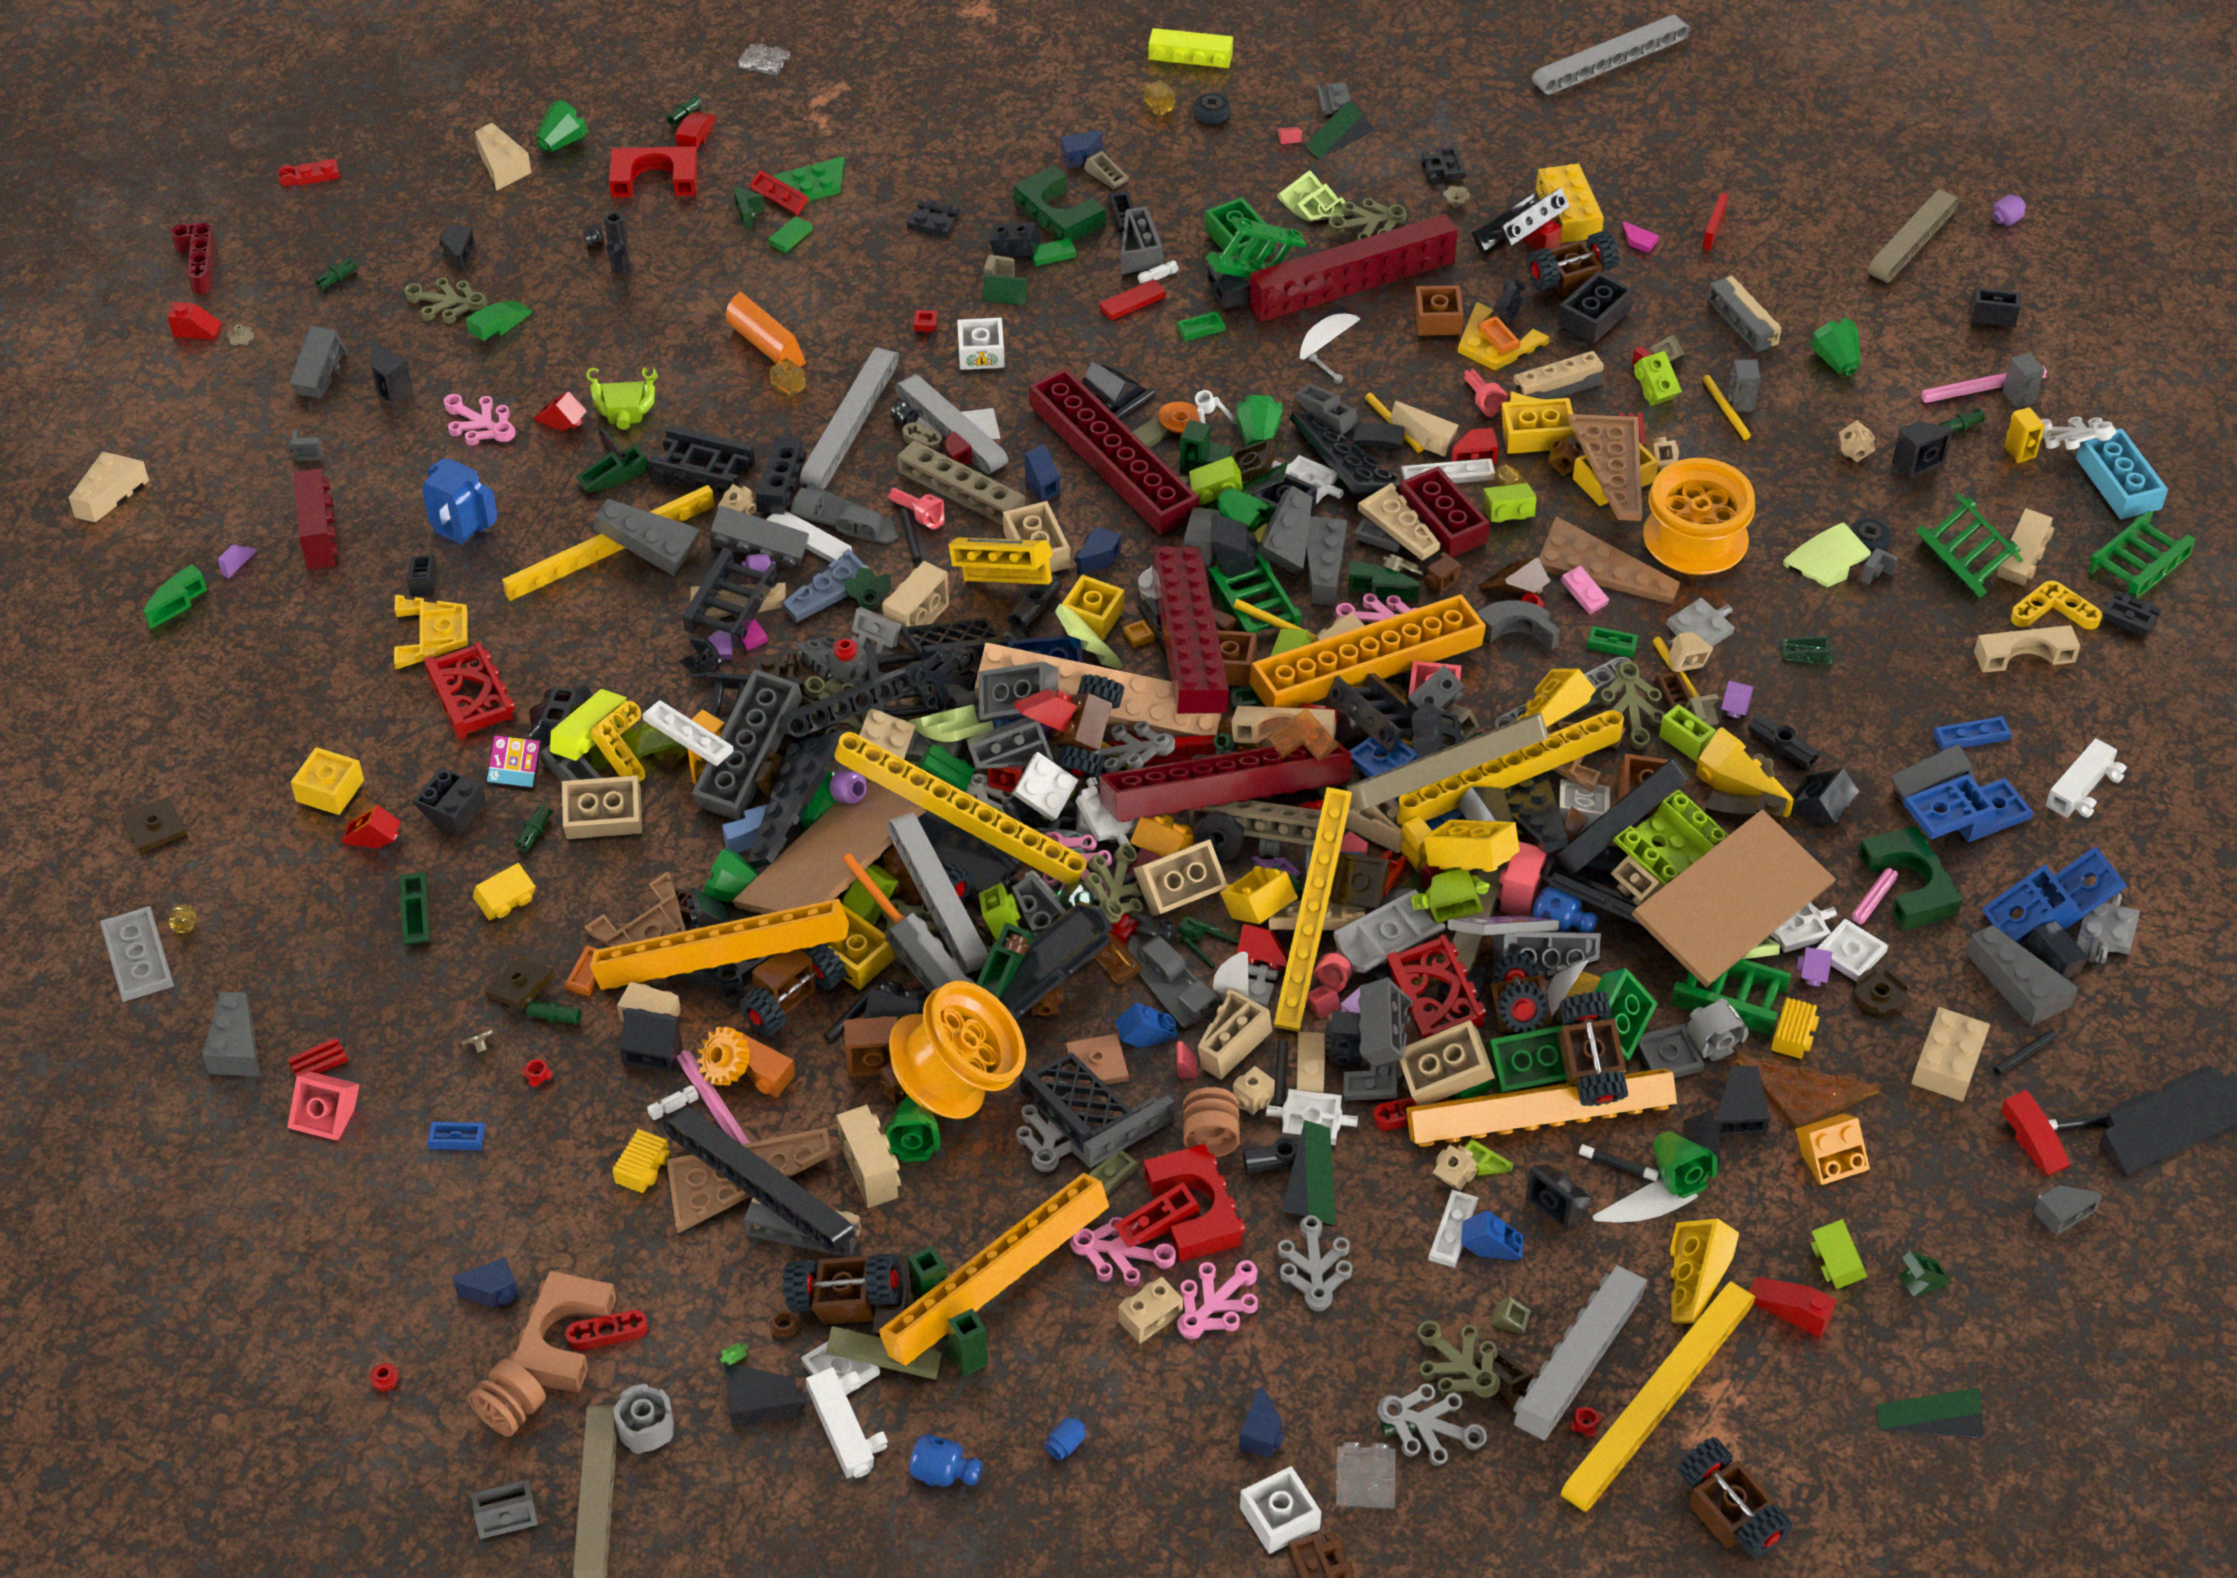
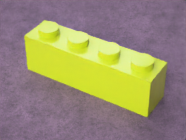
M1153 28L1149 40V60L1229 68L1233 54L1232 36Z
M600 689L551 730L550 752L575 761L578 760L596 744L591 736L592 727L625 703L627 697ZM613 718V722L617 726L618 722Z

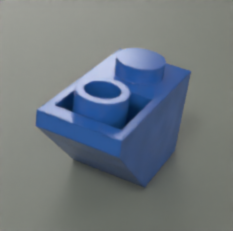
M1137 1002L1115 1020L1121 1040L1139 1048L1176 1040L1179 1037L1175 1027L1176 1023L1172 1016Z
M1488 1210L1462 1221L1461 1245L1477 1256L1510 1260L1522 1259L1523 1235Z

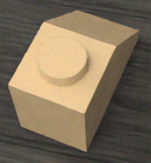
M1694 632L1680 633L1673 640V647L1669 652L1672 669L1675 672L1703 668L1713 647Z

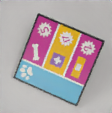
M494 734L486 783L535 789L542 740Z

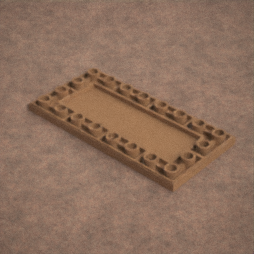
M866 781V794L860 802L848 804L837 801L733 900L736 908L750 912L768 914L834 900L841 892L847 890L849 885L857 878L842 860L847 853L850 852L865 870L873 861L880 858L881 853L888 846L894 844L887 831L886 823L888 820L909 812H913L918 818L926 813L927 810L878 783Z
M1762 809L1637 907L1632 915L1705 987H1708L1829 888L1836 879Z

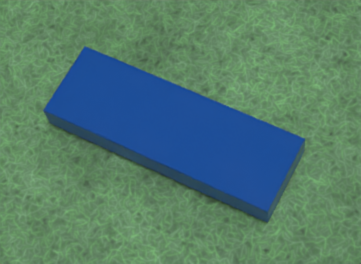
M2003 716L1935 727L1932 733L1941 751L1958 744L1961 748L2006 741L2010 740L2012 736Z

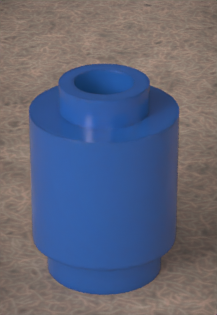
M1065 1417L1047 1437V1442L1044 1444L1046 1450L1058 1460L1069 1457L1085 1439V1425L1076 1417Z

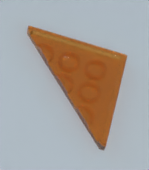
M1742 1052L1737 1054L1736 1060L1741 1065H1758L1764 1094L1795 1131L1796 1128L1821 1121L1881 1090L1879 1083L1868 1084L1857 1081V1078L1839 1074H1836V1076L1820 1073V1070L1799 1066V1068L1784 1065L1782 1061L1764 1057L1757 1059L1746 1056V1053Z

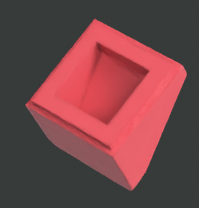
M1299 127L1277 129L1281 144L1302 142V130Z
M1349 831L1342 839L1340 852H1362L1363 856H1367L1368 843Z
M1324 985L1308 993L1306 1004L1320 1019L1328 1016L1332 1011L1341 1009L1337 992Z
M1178 1041L1176 1053L1177 1077L1179 1079L1197 1078L1196 1055L1182 1041Z

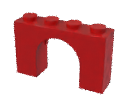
M612 148L609 175L611 198L633 197V185L636 177L645 171L654 169L665 170L673 175L675 196H696L698 174L697 148Z
M1206 1144L1144 1161V1179L1152 1198L1163 1195L1184 1182L1188 1189L1203 1193L1213 1204L1212 1208L1205 1215L1170 1226V1242L1176 1251L1179 1263L1241 1246L1242 1234L1245 1233L1241 1217H1236L1233 1197L1227 1196L1225 1191L1227 1187L1224 1176L1222 1174L1218 1175L1216 1170L1217 1161L1214 1153H1209Z

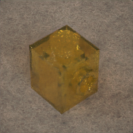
M1161 79L1144 86V103L1157 116L1175 109V92Z
M785 358L770 369L771 386L789 398L806 387L805 370Z

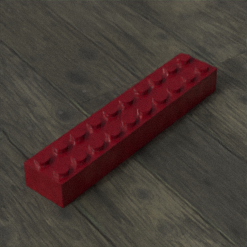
M1443 214L1250 273L1249 307L1259 321L1263 322L1455 263L1458 229L1449 217Z
M1067 368L1029 385V405L1160 535L1189 522L1193 507L1199 508V496Z
M1154 547L1152 575L1177 714L1226 713L1229 689L1201 547Z
M1333 738L1331 747L1306 746L1304 741L1101 774L1099 775L1100 803L1117 821L1129 822L1133 818H1153L1156 814H1176L1180 810H1200L1203 806H1223L1227 802L1232 801L1246 802L1250 798H1270L1273 794H1293L1297 790L1302 789L1316 790L1320 786H1339L1343 782L1351 781V753Z

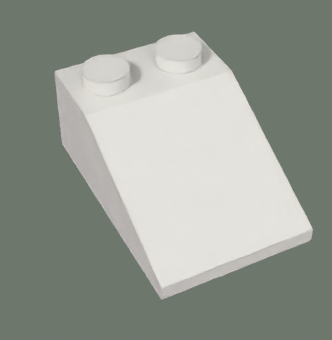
M1561 779L1557 807L1563 824L1571 806L1587 816L1585 825L1578 833L1580 834L1610 809V787L1597 785L1594 792L1591 793L1571 780Z

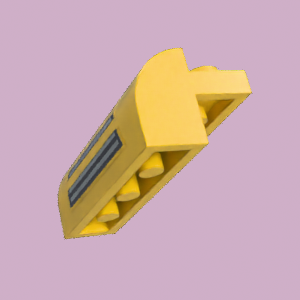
M958 537L949 544L952 566L962 567L964 581L1049 584L1052 582L1049 558L1053 556V553L1047 541Z

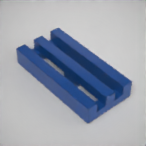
M431 1122L427 1141L428 1149L482 1150V1141H484V1132L486 1130L485 1123ZM461 1132H477V1134H468Z

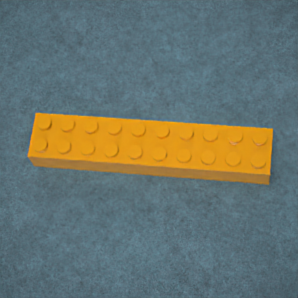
M1462 594L1253 662L1249 684L1266 707L1297 708L1301 706V702L1312 703L1327 698L1326 696L1335 676L1341 677L1352 687H1360L1364 685L1370 673H1376L1381 679L1411 670L1413 661L1432 663L1480 647L1483 643L1486 625Z

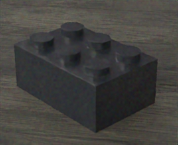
M1598 271L1560 305L1558 325L1594 344L1632 310L1634 289Z

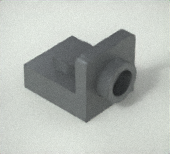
M293 430L292 438L288 440L289 451L294 454L295 461L323 460L320 437L300 438L299 431Z
M1876 548L1864 565L1860 581L1870 584L1874 577L1878 578L1881 572L1892 575L1898 557Z

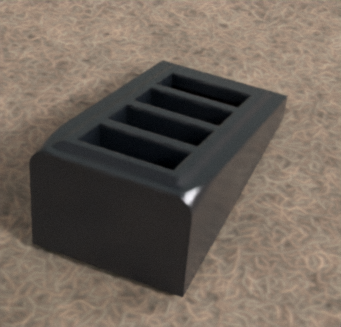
M1129 191L1108 194L1107 204L1118 230H1124V223L1122 222H1125V218H1121V216H1125L1126 211H1119L1134 208Z
M435 555L411 557L407 579L410 595H432L435 579Z

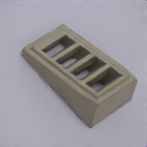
M1103 151L1086 159L1084 169L1113 190L1129 181V177Z

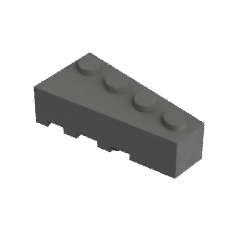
M610 499L606 500L596 514L593 528L673 576L697 544L701 530L700 528Z
M719 505L711 528L710 546L721 549L727 548L734 552L748 555L767 554L770 560L779 561L788 566H800L809 541V533Z
M1310 516L1305 568L1308 576L1311 604L1335 606L1346 543L1347 520Z
M1031 874L1012 887L1013 895L1019 906L1017 908L1028 931L1033 936L1032 939L1066 912L1034 874Z
M1991 925L1971 935L1966 955L2029 1026H2033L2072 1007L2078 987L1996 927Z

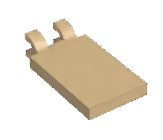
M1294 900L1269 917V929L1295 930L1302 900ZM1329 900L1322 930H1338L1365 916V912L1356 911H1362L1365 908L1336 905L1330 903Z

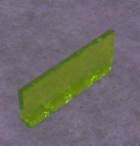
M647 722L637 724L639 730L637 732L634 726H631L620 735L636 758L680 745L679 742ZM597 744L590 748L594 770L611 766V763ZM615 749L617 756L621 758L620 752Z

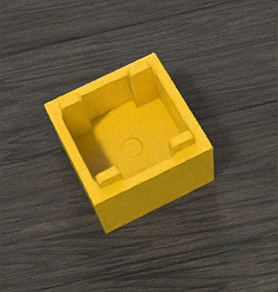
M316 747L292 779L291 785L296 802L340 815L363 783L364 777L359 760Z
M1260 866L1253 867L1251 872L1232 885H1226V889L1220 892L1232 919L1261 924L1298 898L1286 871Z

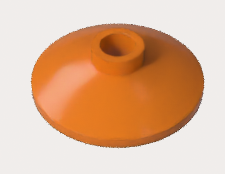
M1181 401L1164 405L1158 413L1160 424L1164 428L1177 433H1183L1189 420L1200 422V417L1197 411L1198 407Z

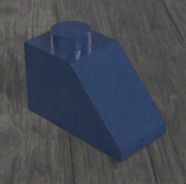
M1101 130L1061 137V155L1067 169L1085 166L1086 159L1102 150Z
M506 1257L452 1277L458 1297L492 1308L509 1304L513 1300L520 1298L516 1281Z
M1259 1387L1240 1432L1239 1448L1272 1459L1275 1449H1281L1285 1433L1281 1432L1282 1420L1266 1390Z

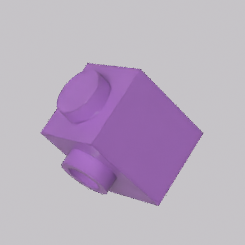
M1731 680L1728 681L1721 708L1726 710L1727 716L1740 718L1741 714L1747 715L1754 686Z
M1805 947L1804 957L1799 956L1796 972H1801L1800 978L1806 979L1805 984L1821 986V982L1827 983L1832 951Z

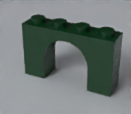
M1055 165L1013 185L1014 203L1027 212L1030 217L1034 218L1042 228L1049 231L1055 239L1063 240L1070 238L1071 242L1106 225V208L1094 198L1067 209L1053 208L1046 204L1067 193V175Z
M1917 825L1861 840L1858 857L1868 874L1880 872L1887 868L1902 867L1919 873L1927 882V886L1920 890L1895 896L1891 913L1902 931L1958 916L1963 903L1960 891L1955 889L1949 873L1944 871L1938 855L1933 853L1928 845L1926 836L1920 832Z
M933 1245L908 1256L911 1294L915 1301H917L947 1278L946 1265ZM971 1308L948 1319V1333L940 1341L961 1375L965 1377L988 1366L986 1328L974 1309Z

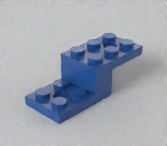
M1372 736L1349 751L1351 753V763L1369 777L1420 758L1415 750L1400 739L1393 752H1389ZM1378 755H1381V756H1386V757L1378 758L1377 756H1378ZM1400 796L1393 799L1398 803ZM1456 808L1427 820L1425 823L1433 831L1448 820H1466L1467 818L1460 808Z
M1969 774L1908 796L1904 799L1903 803L1930 839L1958 829L1968 843L2032 819L2033 815L2031 808L2006 778L1979 787ZM1994 804L2001 805L2003 808H1996ZM1934 808L1943 810L1944 813H1938L1934 810Z
M2095 846L2055 875L2044 864L1981 909L1994 927L2020 944L2029 938L2034 928L2048 924L2053 920L2063 930L2067 929L2126 888L2127 885L2097 846ZM2087 877H2096V882L2093 885H2084ZM2015 910H2024L2023 916L2021 918H2011L2012 913Z

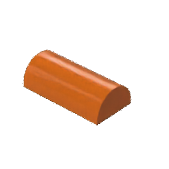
M741 291L732 298L726 309V321L730 326L784 371L792 372L806 364L797 340L792 333Z

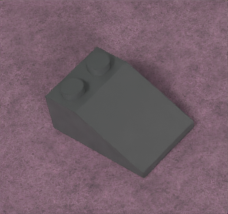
M1042 661L979 671V719L1014 720L1026 718L1027 716L1022 715L1014 707L1015 702L1046 689L1057 692L1058 668Z

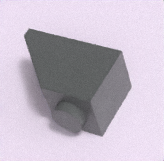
M2059 1185L2051 1191L2047 1189L2039 1194L2033 1213L2057 1236L2095 1213L2102 1195L2095 1191Z

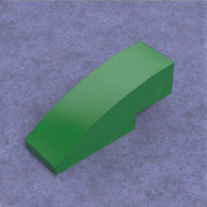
M517 301L495 303L467 317V329L469 333L485 341L494 333L502 336L529 316L532 311Z
M193 564L170 578L146 604L143 613L147 626L150 629L190 608V599L207 591L203 574Z

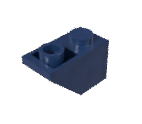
M1042 444L1024 453L1025 486L1041 502L1060 493V476L1047 447Z
M1095 526L1091 534H1087L1082 549L1076 552L1074 562L1077 563V574L1082 575L1112 566L1121 551V534Z

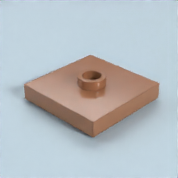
M1117 1034L1066 1043L1067 1054L1072 1052L1105 1085L1129 1081V1074ZM1070 1063L1071 1070L1076 1072V1068ZM1077 1081V1085L1079 1086H1092V1083L1090 1081Z

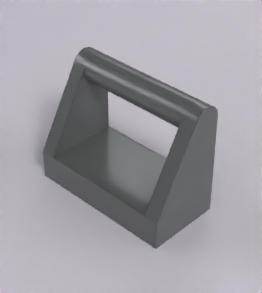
M529 1479L471 1493L480 1539L538 1525ZM525 1492V1496L480 1507L482 1502Z

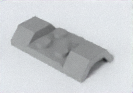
M1416 889L1334 932L1333 935L1338 953L1349 961L1354 972L1365 973L1382 963L1384 965L1388 963L1387 954L1395 951L1398 954L1423 944L1426 939L1445 930L1446 926L1443 923L1433 922L1423 909L1413 910L1411 896L1418 894Z

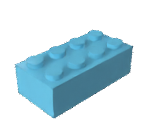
M2122 428L2117 429L2116 433L2109 440L2100 441L2098 438L2080 442L2076 455L2077 461L2120 519L2141 515L2149 510L2156 511L2162 509L2168 489Z

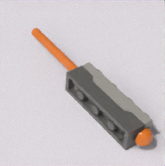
M850 852L842 858L895 924V926L889 929L884 939L929 993L953 981H965L975 984L971 978L966 977L960 970V965L956 959L950 958L945 952L942 942L931 935L926 923L921 918H917L914 913L906 918L900 915Z

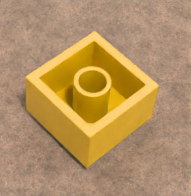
M1081 575L1061 605L1073 610L1101 640H1104L1125 610V590Z

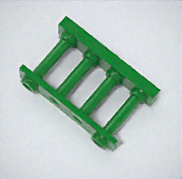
M1232 217L1231 222L1237 229L1236 233L1223 252L1210 251L1206 259L1215 272L1250 279V273L1281 264L1293 245L1305 248L1307 244L1303 240L1302 234L1294 228L1286 229L1251 221L1247 218ZM1244 235L1252 236L1240 255L1231 256ZM1260 239H1266L1267 242L1256 259H1248ZM1277 242L1284 243L1273 261L1264 263Z
M1958 492L1955 496L1961 505L1934 529L1928 530L1922 524L1915 531L1955 574L1981 598L1987 593L1982 586L1984 579L2011 556L2021 563L2023 561L2019 555L2021 549L2013 540L2007 542L1975 509L1977 505L1969 496L1964 498ZM1969 512L1975 518L1969 526L1949 543L1942 544L1939 541L1941 539L1940 535L1965 513ZM1983 526L1990 535L1965 557H1960L1957 560L1953 556L1956 553L1954 550ZM1996 541L2005 548L1978 573L1974 572L1971 574L1968 571L1969 565Z
M2149 510L2143 516H2138L2128 528L2102 549L2095 550L2089 559L2091 563L2088 572L2093 574L2100 567L2105 568L2127 582L2128 592L2134 594V597L2138 599L2191 555L2196 539L2186 535L2180 541L2173 540L2150 525L2153 512ZM2142 533H2146L2170 549L2167 552H2160L2138 537ZM2131 544L2156 561L2152 564H2147L2124 548ZM2117 555L2142 572L2139 575L2135 574L2133 576L2110 561V559Z
M1260 552L1257 553L1258 559L1255 560V570L1231 578L1221 574L1217 566L1208 568V586L1223 611L1237 618V632H1252L1258 635L1259 631L1275 627L1264 621L1255 623L1250 620L1249 614L1233 608L1236 599H1244L1266 591L1269 592L1272 599L1253 604L1252 606L1263 611L1278 607L1282 614L1276 617L1299 627V621H1301L1299 609L1293 606L1272 573L1269 562L1263 559ZM1257 575L1262 581L1260 584L1237 591L1231 590L1228 585Z
M1741 959L1714 981L1709 992L1696 988L1698 979L1689 972L1685 984L1676 981L1670 1005L1693 1011L1698 1007L1705 1008L1723 998L1735 1009L1748 1029L1772 1036L1778 1012L1771 1009L1777 992L1787 993L1791 973ZM1727 975L1742 980L1736 999L1720 995ZM1752 983L1768 988L1761 1007L1746 1003Z

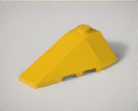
M1551 669L1535 688L1536 696L1534 700L1527 701L1524 706L1527 709L1526 713L1519 716L1516 721L1533 714L1542 713L1545 725L1548 727L1580 707L1585 706L1596 689L1580 669Z
M1722 727L1718 729L1700 755L1695 775L1714 789L1727 794L1759 796L1766 792L1786 798L1788 801L1784 817H1789L1794 801L1792 796L1774 777H1768L1760 768L1762 764L1757 758L1752 760L1744 751L1746 746L1739 739Z
M1719 1219L1676 1223L1670 1246V1256L1674 1258V1268L1671 1269V1278L1674 1279L1675 1287L1671 1293V1318L1674 1324L1697 1322L1733 1259L1739 1232Z

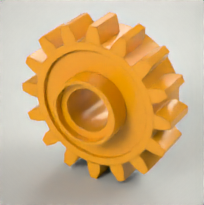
M717 1027L716 1032H708L709 1040L703 1039L704 1048L698 1049V1052L702 1054V1058L697 1060V1063L702 1064L699 1072L705 1074V1081H710L711 1084L719 1086H730L731 1081L737 1082L738 1078L745 1073L749 1064L750 1050L747 1045L748 1041L742 1039L743 1033L728 1027Z

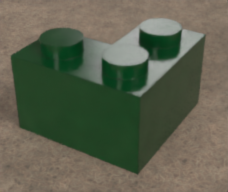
M1189 420L1181 435L1180 472L1189 473L1191 470L1232 456V447L1210 442V424Z

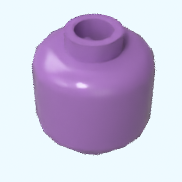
M2008 194L1994 204L1993 219L1996 223H2002L2009 227L2024 217L2026 205L2021 197Z
M767 554L747 555L745 561L741 562V565L765 573L770 563L775 564V561H770V557ZM742 576L743 580H747L748 584H759L760 582Z
M842 770L835 773L832 777L829 789L831 796L836 801L856 804L864 798L867 784L863 775L858 772Z

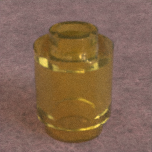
M1508 464L1501 465L1494 474L1496 483L1499 486L1527 483V480L1513 466Z

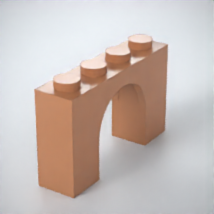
M550 1271L546 1281L543 1280L540 1284L537 1303H533L530 1308L527 1327L521 1329L519 1346L516 1351L514 1350L511 1353L509 1360L516 1362L526 1369L540 1385L579 1393L588 1371L585 1355L554 1348L548 1345L543 1338L547 1329L559 1319L569 1316L592 1319L610 1315L616 1302L614 1285Z

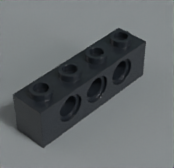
M775 437L756 491L757 512L785 514L787 505H791L792 491H795L797 486L796 478L800 477L801 463H805L806 450L802 448V440Z

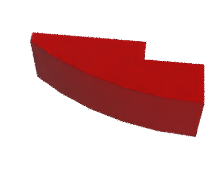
M695 111L687 115L675 133L677 147H696L698 149L700 143H704L716 118L715 114Z
M2027 1089L2005 1099L2001 1113L2016 1130L2015 1139L2044 1175L2049 1177L2069 1168V1160L2054 1129Z

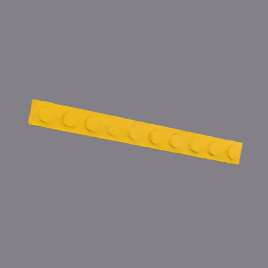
M708 485L656 508L650 511V513L683 522L714 507L713 491ZM600 534L502 579L505 595L509 601H512L625 549V547Z
M1329 787L1326 789L1274 1021V1027L1297 1032H1300L1351 803L1352 792Z

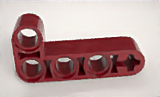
M201 222L173 226L170 233L175 250L179 253H189L187 273L192 291L196 294L209 292L212 287L216 248L211 225Z

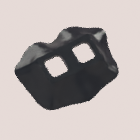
M585 685L574 689L562 687L547 689L543 700L529 710L531 729L528 732L529 736L532 739L542 740V743L550 745L551 730L592 697L590 689ZM557 693L571 694L567 702L555 701ZM552 710L564 712L560 720L548 719L547 717Z
M1429 702L1422 704L1412 715L1414 731L1413 748L1420 758L1450 747L1442 743L1441 735L1452 738L1454 745L1465 741L1461 734L1462 724L1458 720L1457 715L1439 710ZM1440 716L1452 720L1453 728L1443 725Z
M1016 796L1009 799L1002 807L1003 811L1013 819L1023 824L1029 821L1036 825L1038 828L1034 830L1039 833L1054 831L1058 829L1060 824L1069 823L1077 819V805L1071 799L1065 803L1058 818L1053 822H1047L1038 817L1041 813Z

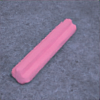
M1891 868L1885 869L1852 913L1851 919L1853 922H1857L1859 925L1864 924L1897 880L1898 873L1896 871H1893Z

